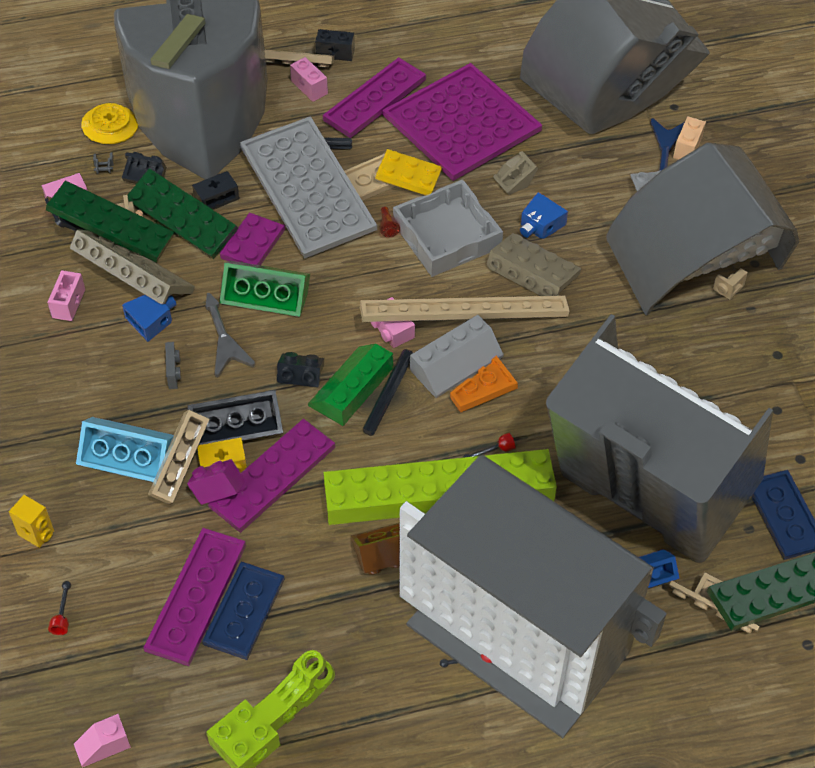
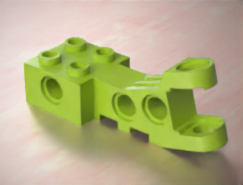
M314 650L306 651L296 660L290 674L254 708L245 699L206 732L209 744L231 768H255L280 746L279 735L276 731L285 723L288 724L294 719V715L304 707H308L332 683L335 677L334 668L319 652ZM309 659H318L317 661L313 662L308 668L306 667V664ZM326 667L328 669L327 676L321 680L317 679Z

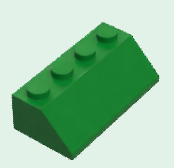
M228 261L224 263L220 304L300 317L308 295L310 274Z
M376 343L359 346L310 400L308 406L344 426L393 370V353Z

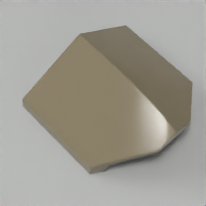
M521 151L502 165L493 178L510 195L527 188L538 168Z

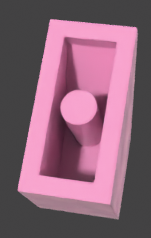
M118 714L94 723L74 743L82 768L131 748Z

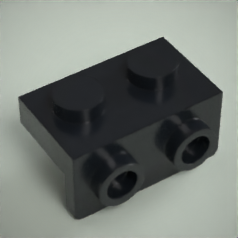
M139 152L125 153L127 163L122 175L123 181L137 184L149 168L164 177L167 167L160 157L153 155L147 157Z
M295 352L282 353L277 363V382L319 387L320 374L324 367V358H319L313 354L302 356Z

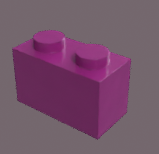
M232 459L223 462L221 460L207 467L200 466L192 472L187 485L202 505L238 494L245 479Z

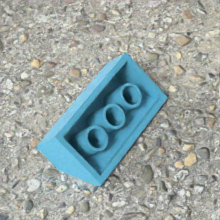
M91 417L82 421L76 464L153 482L174 435Z

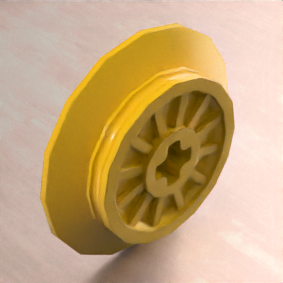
M105 103L96 106L85 114L82 118L81 128L84 134L92 141L101 144H116L131 138L138 130V124L134 113L130 109L115 103Z

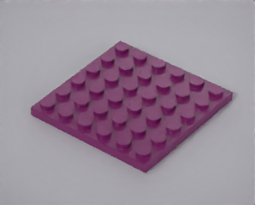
M472 63L383 109V116L435 165L441 166L442 171L453 181L542 131V124Z

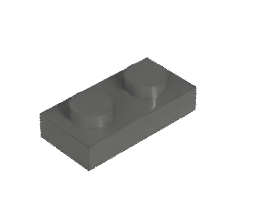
M165 342L169 389H178L177 380H181V369L177 367V363L181 362L180 351L175 350L174 342Z

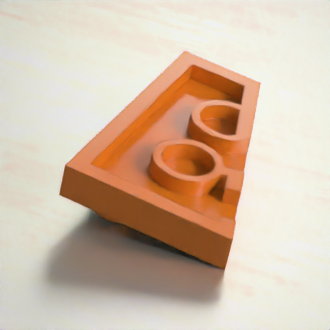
M496 355L491 359V363L488 366L481 367L478 370V374L473 378L466 379L451 391L450 399L461 413L518 389V382Z

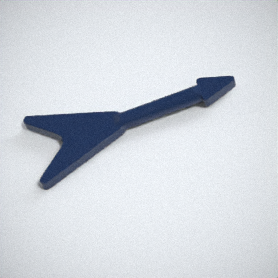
M654 118L651 119L650 124L662 151L659 171L668 166L669 152L676 144L685 122L671 130H667Z

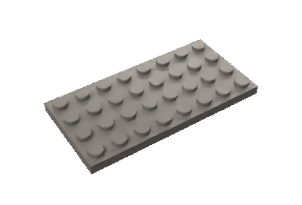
M311 116L240 142L241 149L304 259L377 230L376 222Z

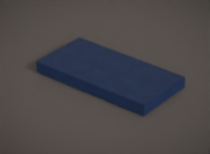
M787 469L765 475L751 497L783 560L815 552V519L790 472Z
M241 561L202 641L203 645L248 660L283 585L284 575Z

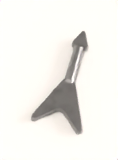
M207 293L206 309L210 310L219 335L215 376L219 377L231 360L255 367L254 360L226 333L217 308L219 307V302L210 293Z

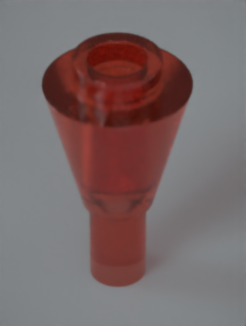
M382 207L380 232L385 237H393L399 233L400 226L390 215L388 207Z

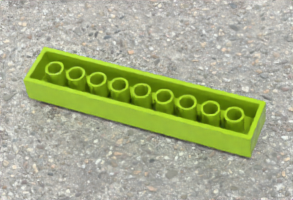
M549 449L485 455L552 501L555 500L557 487ZM478 456L324 472L329 525L400 518V507L406 501L426 514Z

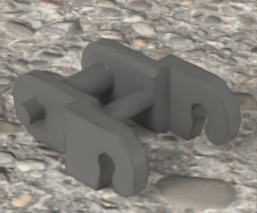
M110 152L108 162H99L97 154H93L94 166L96 167L94 171L99 174V171H109L111 173V170H113L111 166H114L113 152ZM107 164H108L107 167H99V165H107Z

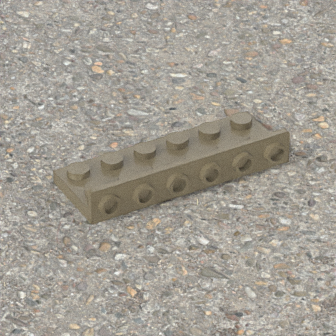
M77 230L70 249L160 304H165L169 295L177 294L183 296V294H192L194 291V285L150 259L88 230Z

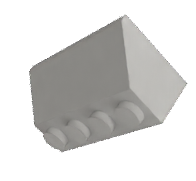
M476 315L411 354L410 371L437 398L478 373L481 367L488 366L491 363V359L496 355L501 359L503 352L491 327L479 315Z

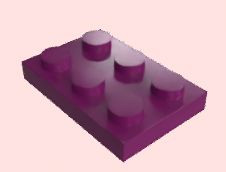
M249 212L238 227L239 229L220 252V257L226 261L261 266L284 233L285 226Z

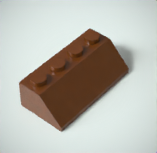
M400 523L351 535L360 567L364 573L377 574L383 568L400 567Z

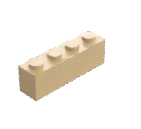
M191 410L184 412L149 490V496L167 504L173 503L208 424V418Z

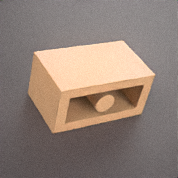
M687 116L676 141L673 158L679 160L699 147L706 121Z

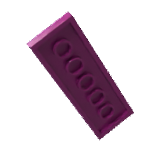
M398 57L323 114V121L347 137L352 138L383 114V109L395 104L426 80V74Z
M303 418L241 472L245 482L238 494L209 502L208 507L241 533L335 449V442Z
M202 528L143 647L145 652L190 666L244 552L246 541Z

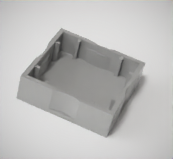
M463 179L442 187L429 195L417 197L393 207V224L431 277L490 253V250L501 243L503 239V231L491 215L482 208L477 197Z

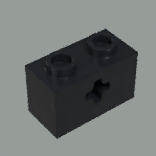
M318 29L315 40L316 54L332 55L334 60L352 61L355 51L354 32Z
M228 171L192 185L194 198L213 210L240 199L238 185Z

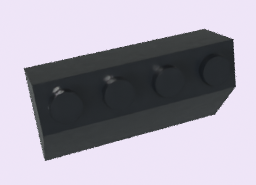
M276 390L187 405L188 410L209 419L198 445L235 438H242V441L283 434Z

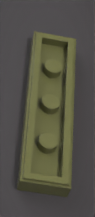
M187 14L153 55L151 65L170 69L206 24L205 18Z

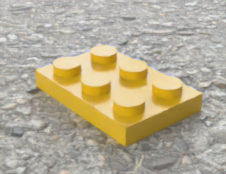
M387 149L375 179L423 195H429L434 191L442 167Z

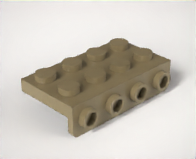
M514 233L490 250L487 262L489 269L540 296H559V293L576 279L581 272V268L572 262L566 261L555 253L549 252L538 244L532 243Z

